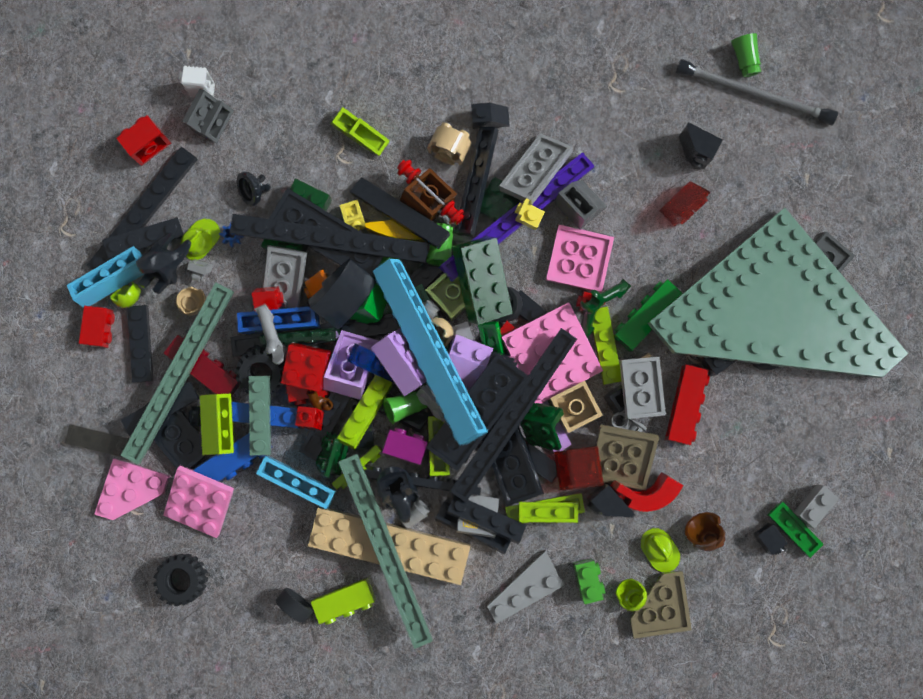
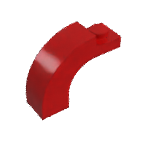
M663 472L660 473L655 483L644 491L631 490L616 480L611 484V487L616 490L615 493L623 499V502L629 508L642 512L655 511L667 506L678 496L684 486Z

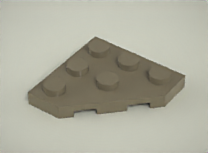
M683 571L662 573L647 593L645 605L639 610L634 611L630 616L632 637L634 639L692 630Z

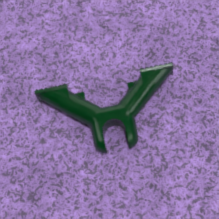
M624 279L602 292L597 290L589 291L592 294V298L586 303L581 301L580 306L584 310L581 327L586 337L595 329L593 322L599 308L616 297L621 299L631 287Z

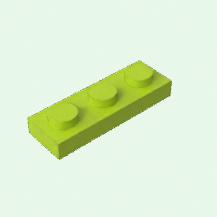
M375 445L360 458L364 471L367 469L365 467L366 464L370 461L373 464L381 457L379 453L382 449L378 445ZM344 474L332 483L336 489L340 487L344 489L348 486Z
M519 502V522L578 523V503Z

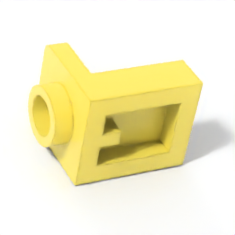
M526 198L524 203L519 202L515 213L518 214L515 221L536 230L545 211L528 204L529 199Z
M358 199L340 205L345 223L359 231L366 228Z

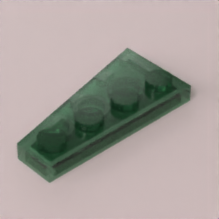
M337 328L277 333L281 343L285 342V345L297 343V341H304L305 343H313L316 340L334 341L340 335V331ZM260 335V344L267 345L265 335Z

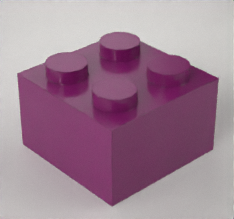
M396 427L394 431L389 430L382 453L419 465L422 464L426 446L428 445V441H425L426 437L415 433L412 437L406 435V430Z

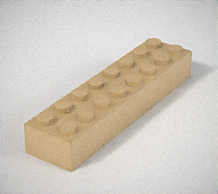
M321 506L318 507L308 544L309 547L380 565L361 516L330 508L325 509ZM386 523L405 571L461 585L470 544Z

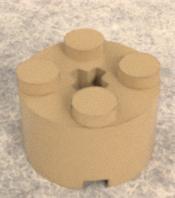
M443 122L441 126L436 128L427 150L430 154L433 151L436 154L435 158L449 165H454L456 162L459 166L463 163L471 145L470 135L464 130L458 131L452 128L450 124Z

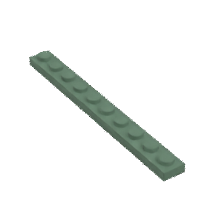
M215 282L120 456L137 465L141 464L234 292Z
M358 454L339 461L414 649L432 642L433 638Z

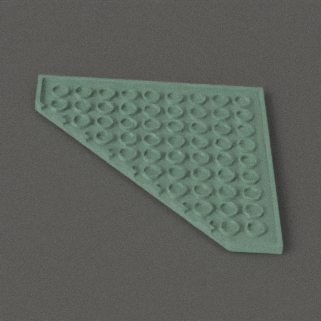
M786 208L778 212L648 323L673 354H686L704 358L711 357L729 361L737 360L746 363H762L772 366L796 367L797 369L821 370L822 372L881 378L908 354Z

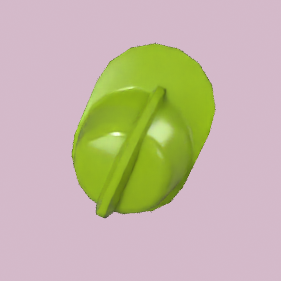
M205 218L198 220L184 233L181 244L186 240L191 242L187 258L191 260L202 259L215 246L220 238L219 233H221L219 225L215 221Z
M652 528L643 534L641 548L652 566L660 572L673 571L680 562V552L670 536L659 528Z

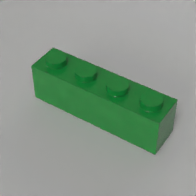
M668 279L664 282L659 281L653 288L655 292L651 296L647 294L641 300L642 306L638 310L634 308L627 315L629 320L625 324L621 322L614 329L616 332L614 338L629 352L633 351L652 330L648 323L683 294Z

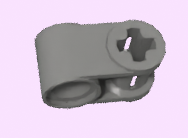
M623 412L612 413L608 418V423L612 427L639 432L647 429L635 419H625V413ZM618 415L622 417V424L620 426H617L614 422L615 417Z

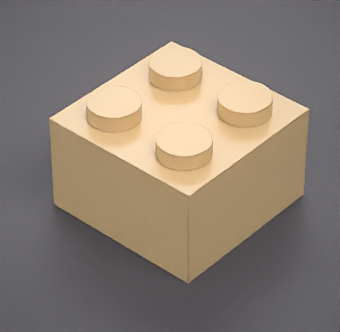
M585 381L548 400L551 406L563 409L564 414L559 422L566 434L603 416Z

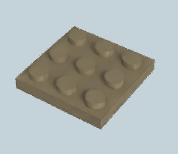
M600 425L588 480L609 484L616 480L626 487L646 490L659 436Z

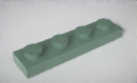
M249 376L250 455H271L270 376Z

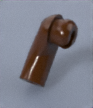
M307 391V396L314 408L326 411L332 409L333 403L328 398L318 396L316 391Z

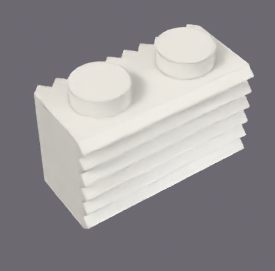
M186 65L183 67V72H180L179 79L190 97H195L199 89L205 90L212 96L214 95L215 83L205 67L195 68L194 66L187 67Z

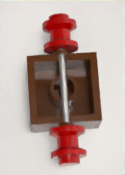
M403 160L397 167V174L399 176L404 175L409 186L404 189L399 201L431 221H434L439 215L442 217L446 215L450 218V225L454 223L458 225L464 218V210H457L454 207V199L457 193L431 168L419 176L421 170L419 168L414 169L411 166V160Z

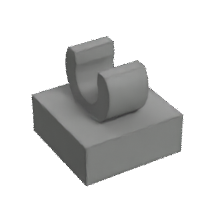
M194 259L188 262L187 270L194 271L192 280L199 282L200 279L203 280L204 275L212 271L213 264Z

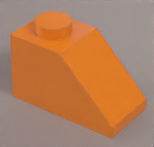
M324 270L319 271L305 281L306 288H304L308 299L322 288L321 283L328 277Z

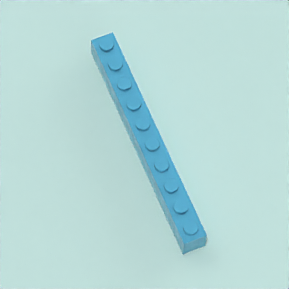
M388 259L373 270L376 277L375 280L381 287L384 298L389 303L392 314L397 319L401 332L406 337L409 348L415 355L418 366L427 379V385L435 395L436 403L444 413L445 421L453 431L454 439L459 445L470 443L488 431L401 260Z

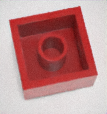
M148 115L137 119L132 127L124 129L120 136L116 138L126 152L141 166L171 144L169 139Z
M298 343L289 344L281 383L320 392L323 390L324 375L329 365L331 351Z

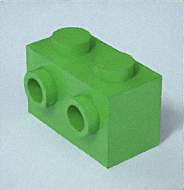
M592 558L573 562L581 601L584 604L604 600L602 594H605L603 582H599L598 575L601 574L599 564L595 563Z

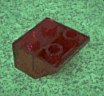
M689 181L659 211L674 227L678 223L683 225L694 212H697L708 201L706 197L710 192Z
M598 446L572 448L554 452L560 490H574L604 485Z

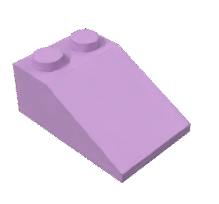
M341 330L324 375L323 389L361 400L375 355L371 347L378 343V340Z
M453 335L447 353L468 392L486 369L493 348L459 335Z

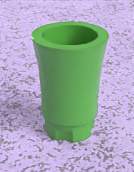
M757 33L742 35L731 40L742 76L751 77L761 73Z
M445 223L436 224L449 231L450 236L439 249L430 245L426 257V263L430 265L440 266L452 256L453 227Z
M412 391L406 396L399 395L383 399L384 410L391 424H395L401 419L428 407L420 402L416 395L418 391Z

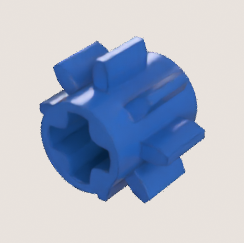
M231 223L228 227L222 226L224 229L223 233H219L221 237H224L222 243L227 244L229 242L232 248L236 243L241 245L240 239L245 236L235 235L231 238L229 235Z

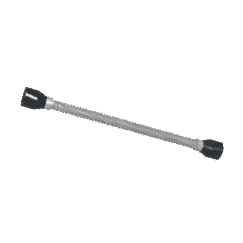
M680 59L676 69V73L683 76L707 78V80L716 81V83L732 87L736 90L748 92V94L757 95V97L766 98V100L768 99L775 103L798 109L805 113L807 112L817 117L821 122L831 126L835 123L838 116V111L829 108H813L784 97L781 98V96L770 92H765L752 86L749 87V85L740 84V82L731 81V79L722 78V76L701 70V68L684 59Z

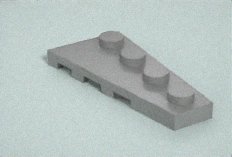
M546 551L541 553L534 562L487 605L496 624L565 586Z

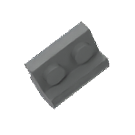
M199 89L182 122L190 127L191 131L209 141L217 143L234 110L205 90Z

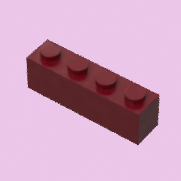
M177 335L164 351V354L171 360L174 359L186 335L184 337ZM203 349L190 374L215 394H231L232 397L240 384V381L236 380L237 374L232 370L229 372L223 368L225 365L216 358L212 360L208 357L210 353Z

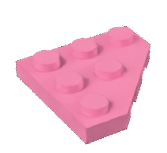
M113 458L94 515L115 520L158 498L165 493L170 475Z

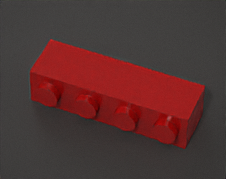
M687 364L682 365L665 440L684 445H691L692 442H695L697 435L695 427L701 418L699 409L700 405H703L705 401V394L703 392L710 380L709 370Z

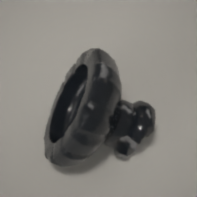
M247 171L237 175L238 193L242 200L251 207L260 202L262 192L265 193L271 189L270 184L264 185L261 183L266 179L263 174L259 175L258 178Z

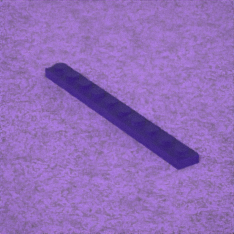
M582 152L555 174L532 206L543 210L556 199L560 191L570 183L579 181L593 170L594 164ZM518 204L473 240L488 236L496 237L498 245L523 226V224L515 221L518 215L515 213ZM453 255L439 267L451 282L458 278Z

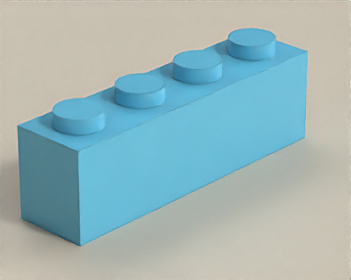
M133 246L69 283L67 288L73 301L83 308L84 306H91L144 275L139 271L136 260L143 256V254Z
M271 456L264 457L256 473L325 509L330 507L338 491Z

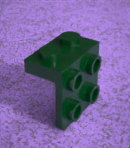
M534 403L520 423L527 442L532 446L560 451L562 446L555 426L564 414L563 409Z
M328 431L321 441V455H318L316 459L317 469L324 477H328L329 473L341 474L342 469L339 461L345 459L348 446L338 442L337 437L339 434Z

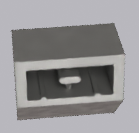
M583 180L570 183L558 193L554 202L579 230L608 207Z

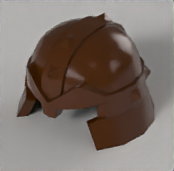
M699 513L693 516L685 527L687 539L693 543L694 547L706 552L723 547L726 540V532L719 525L721 524L720 516L715 513Z

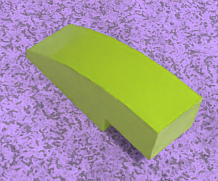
M344 107L340 108L330 123L347 137L377 156L381 155L390 142L381 133L361 118L354 116Z

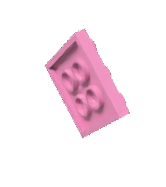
M559 224L546 281L589 291L597 290L602 292L614 237Z
M179 466L175 473L163 516L217 538L220 534L234 488Z

